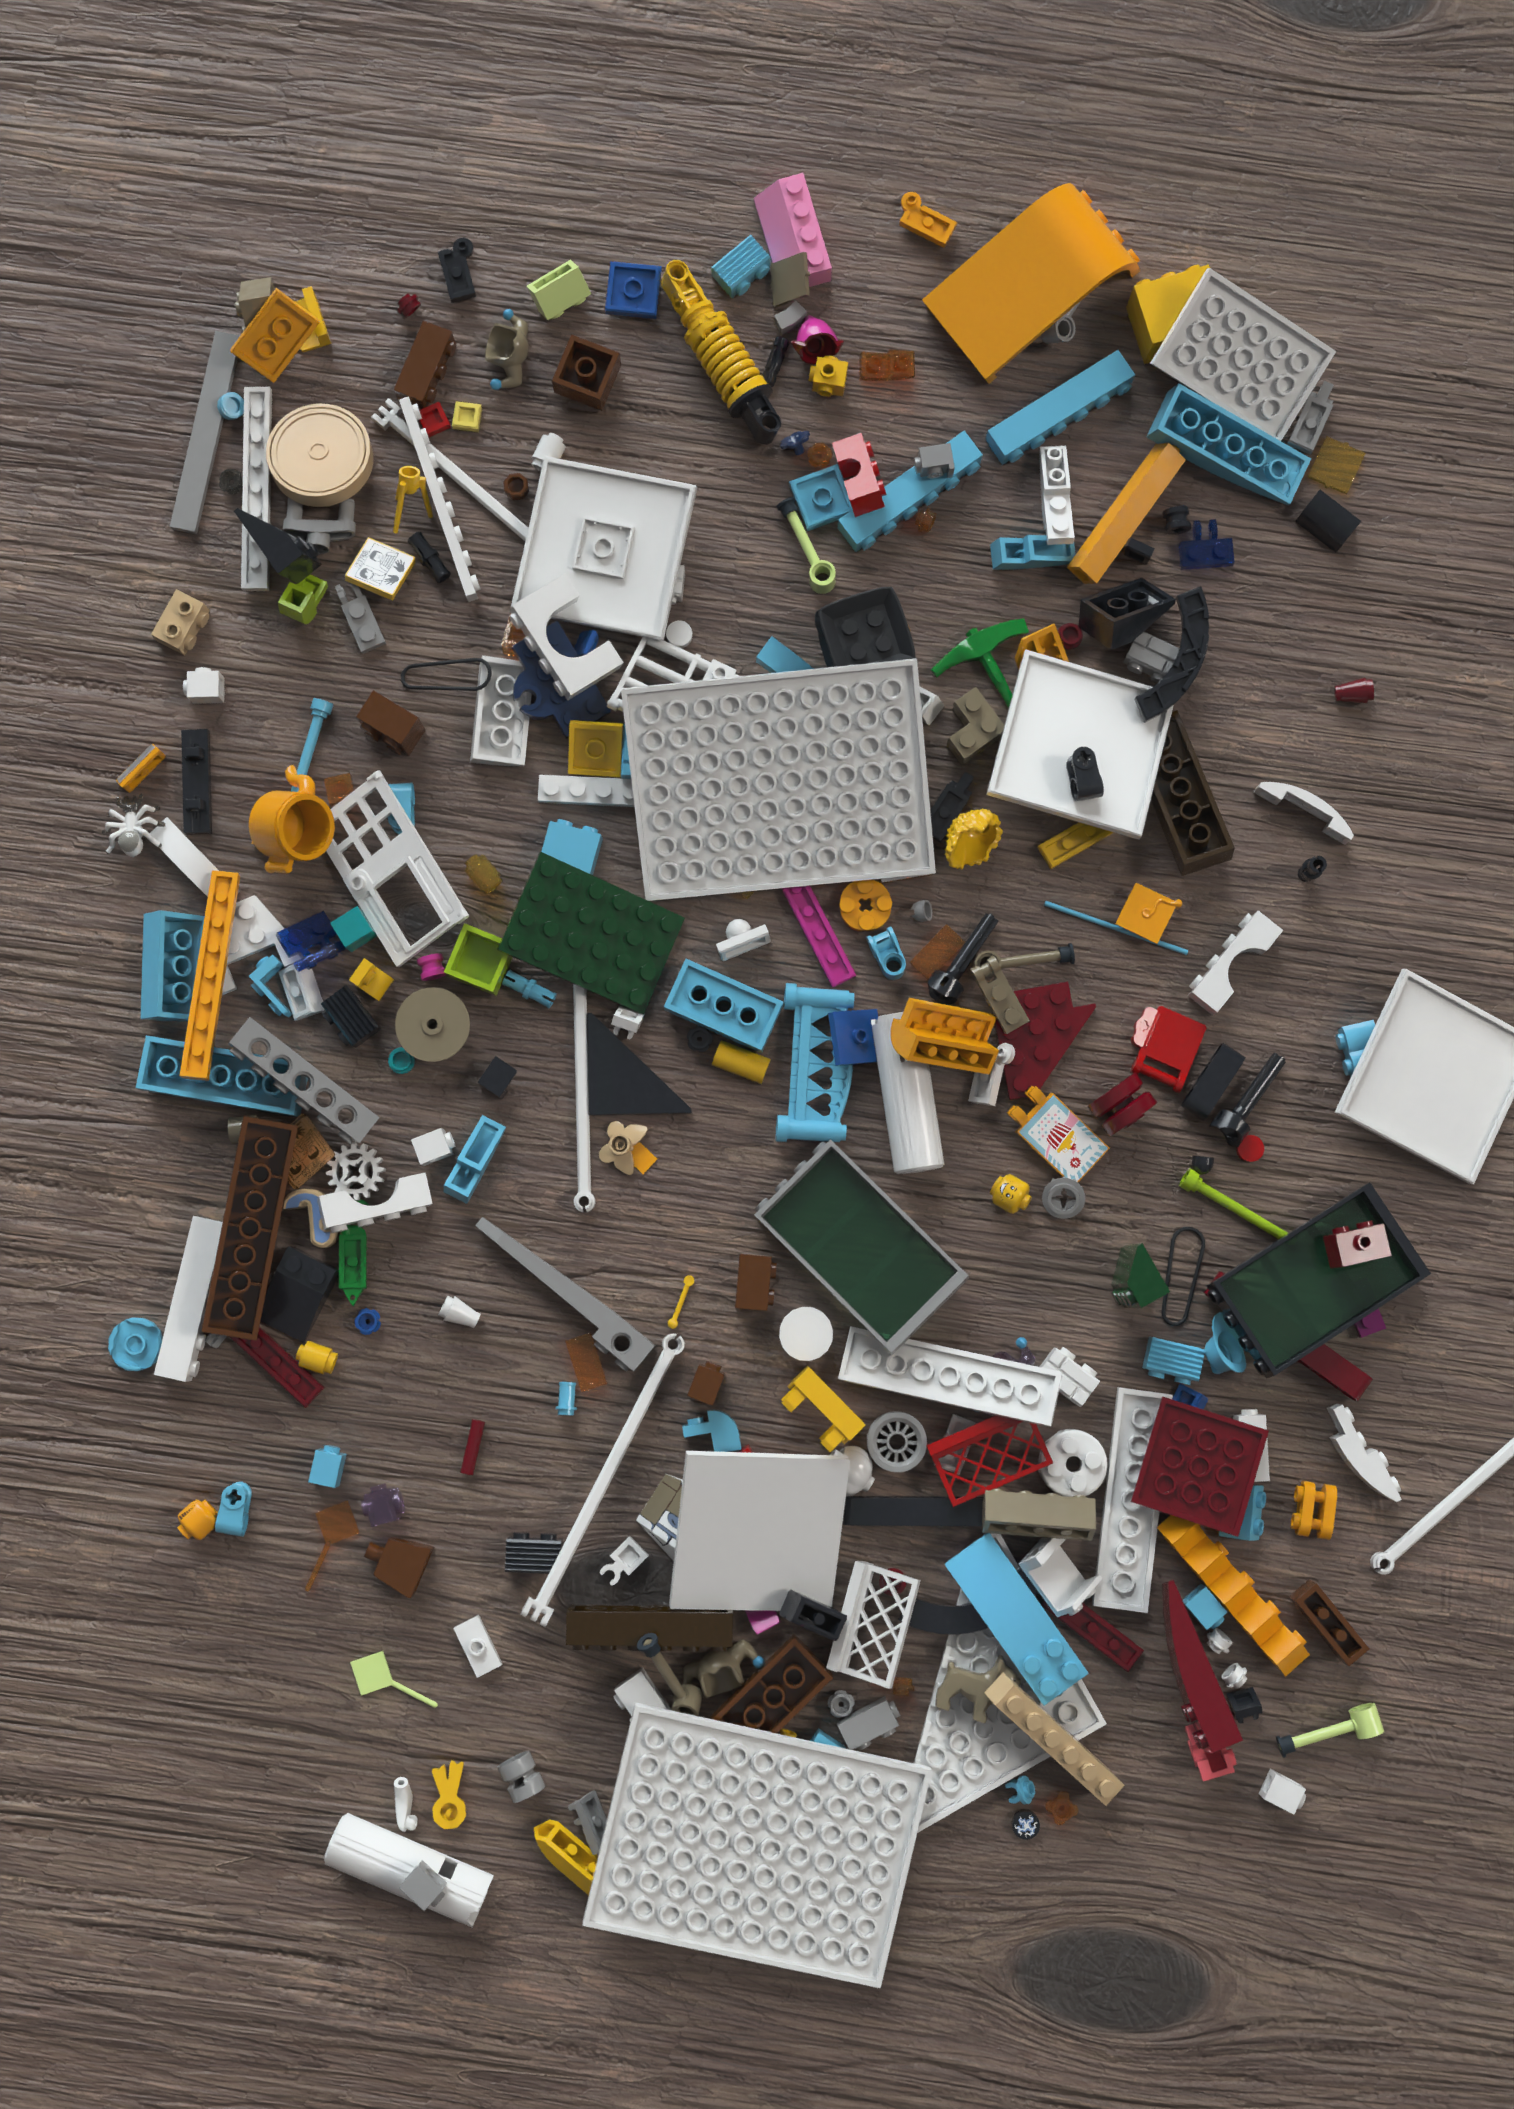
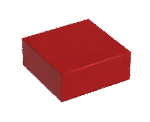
M439 401L419 410L422 417L419 421L422 427L426 429L429 438L451 428Z

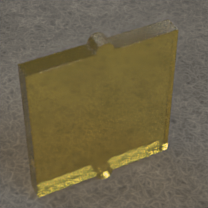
M1326 436L1308 478L1323 484L1326 489L1330 487L1347 495L1366 453L1349 446L1348 442L1342 443Z

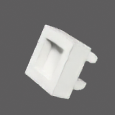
M619 1005L611 1023L615 1025L614 1034L617 1035L621 1028L628 1030L627 1039L630 1040L642 1024L644 1014Z

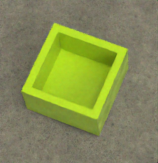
M464 923L444 973L452 979L497 996L513 957L497 950L502 938Z

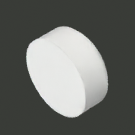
M684 621L672 622L666 630L668 643L679 648L688 646L692 640V629L689 624Z

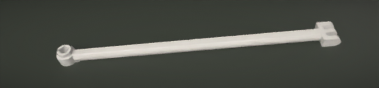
M388 398L385 404L391 411L389 412L381 406L378 411L384 418L381 419L374 413L371 416L372 420L384 430L391 426L414 446L407 423L399 417L402 413L401 408ZM431 443L426 444L428 453L434 452L438 466L442 471L521 539L526 541L528 527Z
M573 984L578 1193L574 1198V1205L577 1210L583 1212L584 1207L580 1205L579 1200L581 1197L586 1196L589 1199V1204L585 1208L589 1212L595 1207L596 1199L591 1193L587 990Z
M668 1334L664 1337L662 1341L663 1351L536 1600L528 1597L520 1615L526 1617L530 1608H533L535 1610L530 1620L536 1622L541 1612L544 1616L540 1621V1625L544 1627L547 1625L554 1611L548 1604L674 1356L681 1353L684 1349V1340L681 1336L676 1338L677 1347L673 1350L668 1347V1342L671 1339H675L677 1334Z
M1514 1438L1385 1552H1376L1372 1555L1370 1559L1371 1568H1379L1380 1561L1386 1559L1388 1566L1384 1569H1376L1375 1572L1383 1575L1389 1574L1394 1568V1562L1514 1456Z

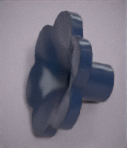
M798 431L782 439L781 449L793 448L795 455L804 453L805 449L802 443L809 440L810 432Z

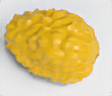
M982 808L959 814L952 821L950 828L947 829L948 834L946 837L948 840L946 841L947 846L944 854L950 867L962 870L964 865H981L982 861H988L991 849H995L998 846L1003 834V830L999 827L1001 821L998 819V815Z

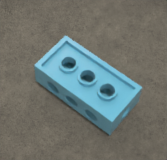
M685 959L664 1005V1009L671 1014L762 1054L783 1007V1001L689 959ZM696 990H704L707 993L703 1001H696L692 998ZM726 1000L730 1002V1010L720 1012L716 1008L720 1001ZM751 1011L755 1014L756 1018L751 1023H745L740 1018L742 1013Z

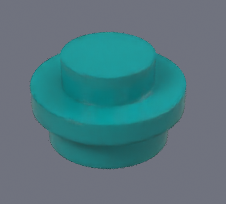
M399 1047L390 1053L388 1064L394 1072L406 1074L413 1069L415 1057L407 1053L403 1047Z

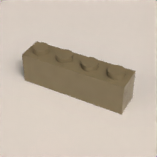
M1003 1489L985 1490L982 1502V1533L1092 1541L1096 1531V1502L1093 1498H1087L1083 1495L1067 1497L1060 1496L1057 1493L1041 1495L1033 1494L1030 1491L1016 1493L1006 1492Z

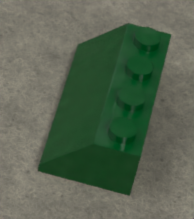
M1143 1243L1125 1245L1121 1248L1111 1283L1114 1289L1111 1291V1294L1119 1306L1122 1305L1124 1308H1143L1170 1292Z

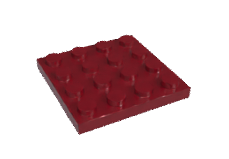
M1162 1396L1131 1502L1238 1537L1269 1430Z

